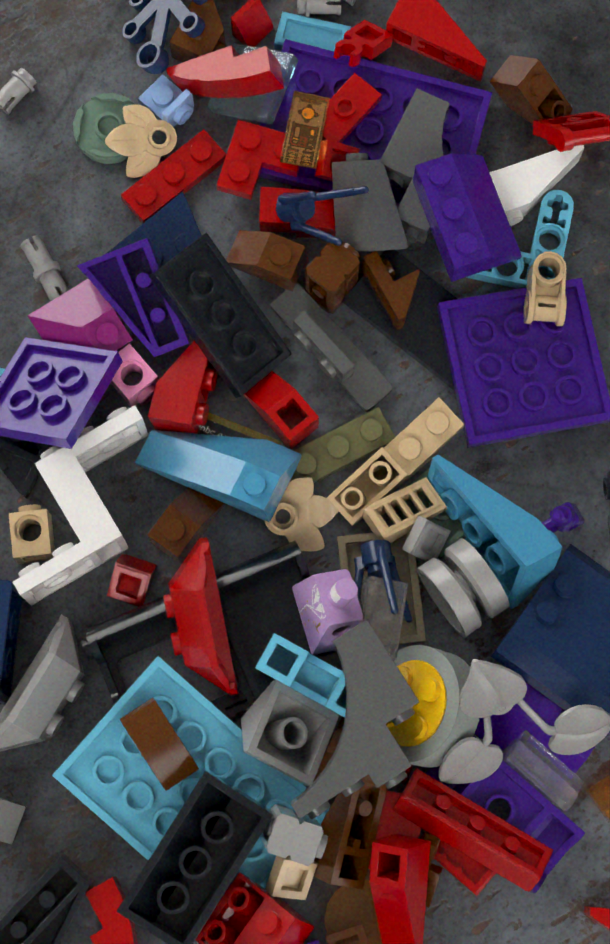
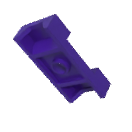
M503 760L499 768L483 780L466 784H447L441 782L488 810L489 804L494 799L505 800L510 807V814L505 821L553 849V853L540 881L530 893L535 894L539 890L550 871L585 834L580 827ZM440 766L430 767L426 774L441 782L438 775Z

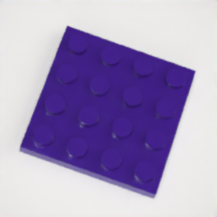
M582 278L566 280V315L562 327L556 326L555 322L533 321L531 324L524 323V302L527 287L438 303L437 310L461 421L465 424L463 430L467 448L610 422V397Z

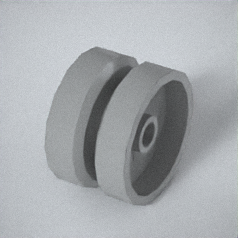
M460 538L445 549L446 564L433 557L418 567L416 571L422 585L440 613L460 636L465 638L481 627L480 612L493 619L506 610L510 604L503 587L482 556L467 540Z

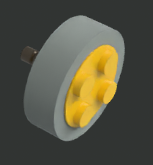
M412 645L391 655V658L419 700V703L412 707L415 714L396 726L391 720L386 723V726L410 764L421 767H438L453 745L464 738L473 737L479 722V718L464 714L459 705L460 692L469 675L470 666L463 659L452 653L425 645Z

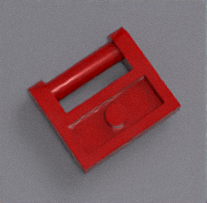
M591 111L533 120V135L546 139L547 144L555 145L559 152L571 151L574 146L610 141V115Z

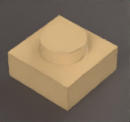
M276 856L265 890L273 897L306 900L317 863L314 861L309 866L291 861L289 856L286 859Z

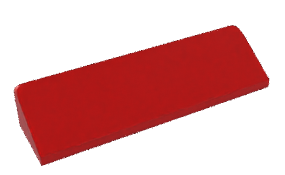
M418 768L413 772L393 808V811L528 892L540 881L553 853V849Z

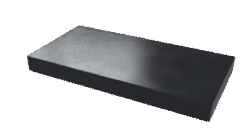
M207 233L201 235L149 275V278L235 398L243 396L292 354Z
M385 250L380 255L381 260L387 259L392 265L396 275L393 281L419 269L396 250ZM420 269L419 279L404 327L396 330L364 274L344 297L343 303L455 391L437 305L439 302L457 300L458 298Z

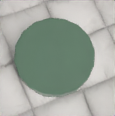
M116 93L98 94L92 97L85 105L83 103L77 110L73 121L74 138L81 152L92 161L103 164H115L128 159V156L114 152L105 144L106 137L114 128L126 124L123 116V107L134 105L126 96Z

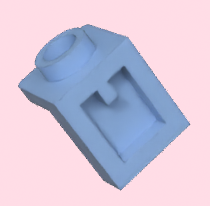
M163 74L138 97L139 104L149 108L157 120H164L173 127L177 124H184L193 113V94L188 89L182 92Z

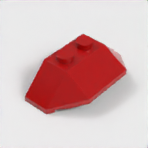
M207 537L199 538L168 583L170 594L163 595L167 618L175 617L178 631L170 633L174 655H182L185 666L229 695L238 694L210 544Z

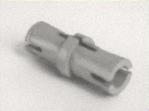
M35 235L32 236L33 246L28 238L21 243L20 247L34 269L33 277L35 281L42 284L49 300L52 301L59 297V294L62 295L69 291L60 274L62 268L58 261H53L42 237Z

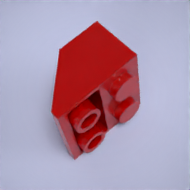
M239 872L195 940L199 944H303L315 926L278 897L271 896L265 888Z

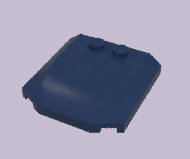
M572 544L565 550L558 560L555 569L545 579L522 614L491 655L493 659L504 667L521 675L526 683L565 711L571 707L586 704L601 707L610 714V571Z

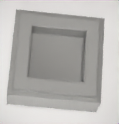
M418 515L402 550L424 561H428L433 557L437 559L451 531Z

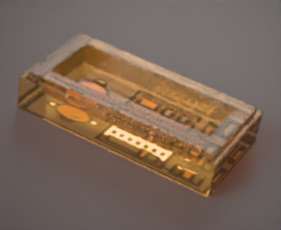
M294 91L280 162L316 169L330 98Z

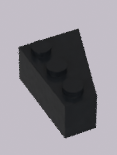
M62 851L0 915V944H61L90 884L89 877Z

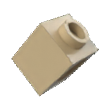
M36 504L24 505L18 508L19 512L9 513L13 559L18 564L47 561L54 558L52 555L55 551L52 515L47 508L41 509V505ZM33 524L41 526V534L36 540L25 541L23 539L24 530L28 526Z

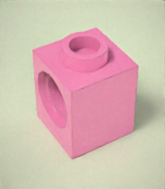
M129 343L118 352L123 362L110 383L130 407L136 406L138 403L142 406L152 400L156 383L159 379L156 373ZM131 372H138L143 375V378L137 385L129 386L123 382L125 376Z

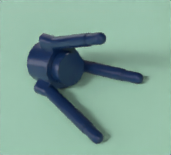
M361 186L318 193L315 191L283 193L279 195L276 203L277 216L283 222H290L292 231H302L328 243L340 246L342 244L340 238L306 224V221L312 218L315 213L314 202L366 194L369 188Z
M372 540L361 545V556L354 558V582L358 587L357 597L359 602L364 571H367L368 576L371 578L383 577L391 613L393 615L398 614V599L405 621L410 623L412 615L396 568L395 556H392L391 543L387 540Z

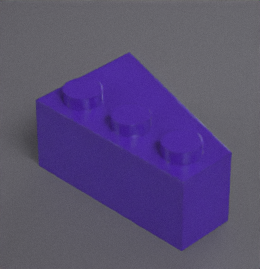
M150 238L142 239L77 265L154 357L191 342L185 326L149 278V275L161 267Z

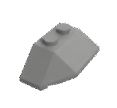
M62 614L0 713V752L44 741L47 735L53 737L63 723L64 716L61 715L64 707L68 701L74 703L85 686V683L81 681L85 674L73 623Z

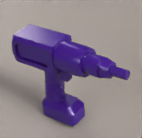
M566 502L556 506L550 511L549 515L551 517L542 522L547 530L553 533L558 530L569 532L583 524L584 518L576 504Z

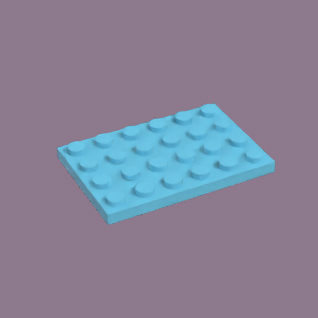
M159 656L153 660L52 774L56 780L147 860L153 854L204 771L236 787L269 809L274 804H278L292 809L296 813L290 801L307 789L302 783L246 754L243 751L242 729ZM153 697L199 767V770L165 791L120 721V718ZM329 809L315 817L320 825ZM261 835L234 879L240 872L263 888H266L276 855L267 852Z

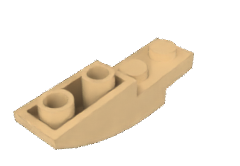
M438 397L384 448L381 447L327 499L353 526L363 518L364 508L394 493L427 464L432 457L439 453L438 450L464 428L465 424Z

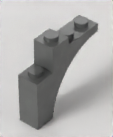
M418 88L409 102L381 159H383L391 188L406 189L398 206V213L407 241L416 242L417 240L425 244L432 231L413 184L415 165L443 156L442 132L450 103Z
M364 620L331 641L336 648L345 677L346 713L344 725L336 749L324 770L304 792L290 801L299 818L306 814L310 819L319 816L331 807L328 802L329 799L342 792L344 797H347L363 787L365 783L362 778L367 775L370 776L377 788L385 784L386 788L389 789L408 777L405 770L412 766L389 731L386 723L392 720L396 726L415 714L412 707L419 703V700L368 620Z

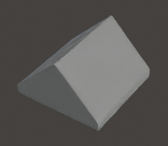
M273 680L241 718L243 751L309 787L314 781L339 715L278 680Z

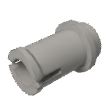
M297 0V13L304 14L305 17H309V14L341 15V5L326 4V2H341V0Z
M20 68L17 72L13 70L11 72L12 78L0 90V109L8 115L28 92L33 93L35 91L33 86L37 83L36 80L23 68Z

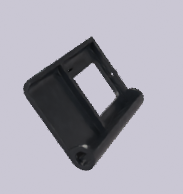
M296 541L215 574L232 664L239 680V687L237 689L238 694H227L210 702L239 728H241V718L270 683L276 680L255 668L273 634L275 633L311 654L292 590L295 584L310 577L308 567ZM161 597L85 629L86 637L81 639L80 643L88 661L96 659L115 704L127 691L117 667L118 662L125 657L170 639V633L178 631L175 617L167 618L164 599ZM337 651L314 655L343 671Z

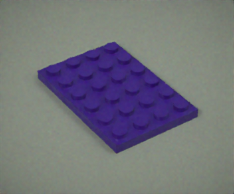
M285 39L279 58L284 89L268 94L260 126L287 133L294 98L326 104L344 83L356 73L382 94V100L342 142L343 144L359 148V153H368V160L381 159L409 102L418 88L450 103L442 132L443 156L451 153L476 155L492 92L361 59L359 65L350 67L348 66L350 56L344 55L335 59L333 58L334 51ZM293 125L291 135H293L295 127H300L301 138L305 137V139H314V143L308 142V144L313 145V148L306 149L314 150L316 135L315 138L309 137L310 130H308L306 127ZM321 139L315 168L301 165L297 177L262 168L259 176L315 192L333 190L332 181L315 177ZM391 188L398 209L406 189Z

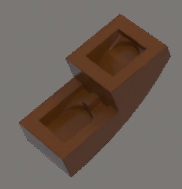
M154 697L120 718L121 723L165 791L199 770L196 762Z

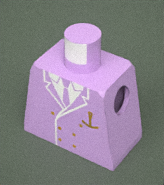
M348 569L315 574L292 587L312 655L336 651L331 641L363 622V613L357 597L358 587L352 580Z

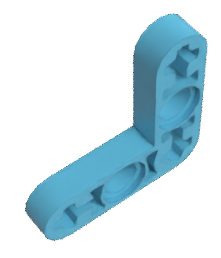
M552 190L543 197L539 207L530 253L521 252V259L513 261L517 267L516 273L511 276H504L494 267L490 269V272L482 271L466 278L516 289L526 288L528 270L538 255L543 252L552 251L564 257L574 209L572 197L562 190ZM554 201L560 202V208L563 209L559 213L556 224L550 223L553 209L549 206H552ZM546 233L554 234L559 240V246L554 250H547L541 246L539 238ZM524 263L529 264L525 280L520 279ZM538 267V270L540 268L547 269L546 275L550 276L547 279L555 278V274L550 267Z

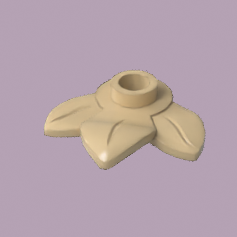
M128 105L123 107V116L126 124L114 128L106 137L105 144L114 152L128 156L126 175L130 178L145 176L159 164L161 156L172 152L177 143V133L170 123L164 120H157L149 108L142 105ZM156 131H161L166 135V141L163 144H156L152 140V135Z
M301 477L290 481L270 523L265 521L267 528L277 535H285L289 543L296 541L301 551L309 552L324 549V540L318 528L326 525L338 513L336 507L326 497L313 495L314 483L311 477ZM281 509H285L290 513V518L285 523H280L275 518L276 513Z

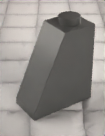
M368 153L346 154V161L332 162L333 190L361 186L369 188L366 194L334 199L336 237L340 238L342 243L350 244L357 251L407 249V239L383 159L368 160Z

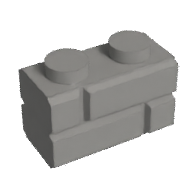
M274 804L270 808L273 816L261 835L267 852L285 859L289 856L291 861L306 866L313 863L315 858L321 859L326 848L328 836L324 835V830H322L318 821L315 818L310 819L307 814L299 818L292 809Z

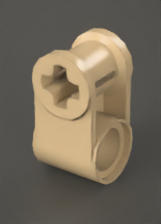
M552 251L543 252L538 255L528 270L524 302L525 324H531L533 321L555 322L556 326L561 327L564 324L567 302L565 294L567 268L566 262L558 253ZM538 267H550L555 274V278H543L539 273Z

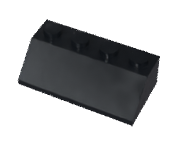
M204 771L116 912L167 944H193L273 816L272 811L236 787Z

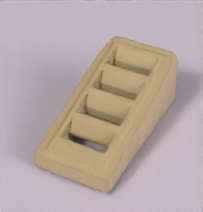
M427 477L364 508L363 519L378 540H387L392 543L411 531L418 515L430 520L447 510V506ZM423 491L433 506L426 508L417 494ZM411 499L419 513L413 514L405 501ZM399 506L406 519L401 521L393 508ZM387 513L394 525L388 527L381 515Z

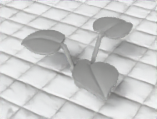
M473 659L469 675L460 692L459 705L462 712L467 716L483 718L484 737L482 740L475 737H467L453 745L441 762L438 772L440 781L447 784L473 783L489 777L499 768L503 760V753L498 745L490 744L492 742L491 715L505 714L515 704H518L544 733L552 735L548 746L552 752L561 755L579 754L601 742L610 731V714L603 708L595 705H577L561 713L556 719L554 726H549L523 700L527 691V685L521 675L504 666Z

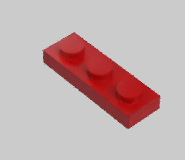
M203 129L121 194V199L143 224L182 191L184 194L221 166L224 163L226 153Z

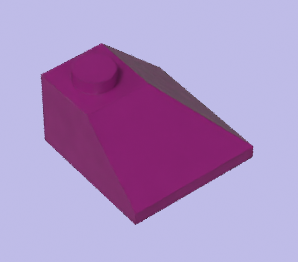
M89 279L28 315L42 340L116 351L133 340L113 307L105 300Z

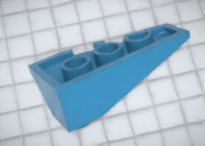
M151 430L135 464L270 523L302 455L265 439Z
M436 455L432 457L427 479L447 506V510H445L447 515L452 520H459L466 536L465 540L476 548L497 577L508 597L509 607L511 609L517 607L555 569L563 548L557 536L552 531L547 530L539 519L442 456Z

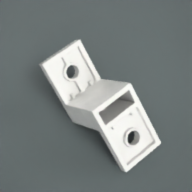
M135 405L129 409L121 407L107 416V422L95 429L93 426L84 428L72 449L53 446L40 455L41 460L34 463L80 542L76 545H73L72 542L64 544L52 553L54 558L42 565L39 562L32 563L18 573L20 578L13 581V584L20 596L31 606L129 548L85 472L149 436L143 418Z

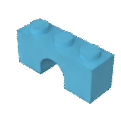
M274 633L255 668L345 718L346 686L343 671Z

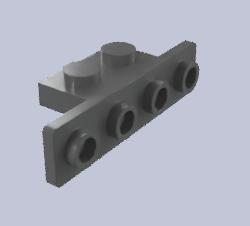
M296 283L293 292L285 290L271 302V309L294 333L293 338L305 352L310 351L319 360L317 364L324 374L330 379L335 378L364 411L371 410L392 391V384L299 283Z

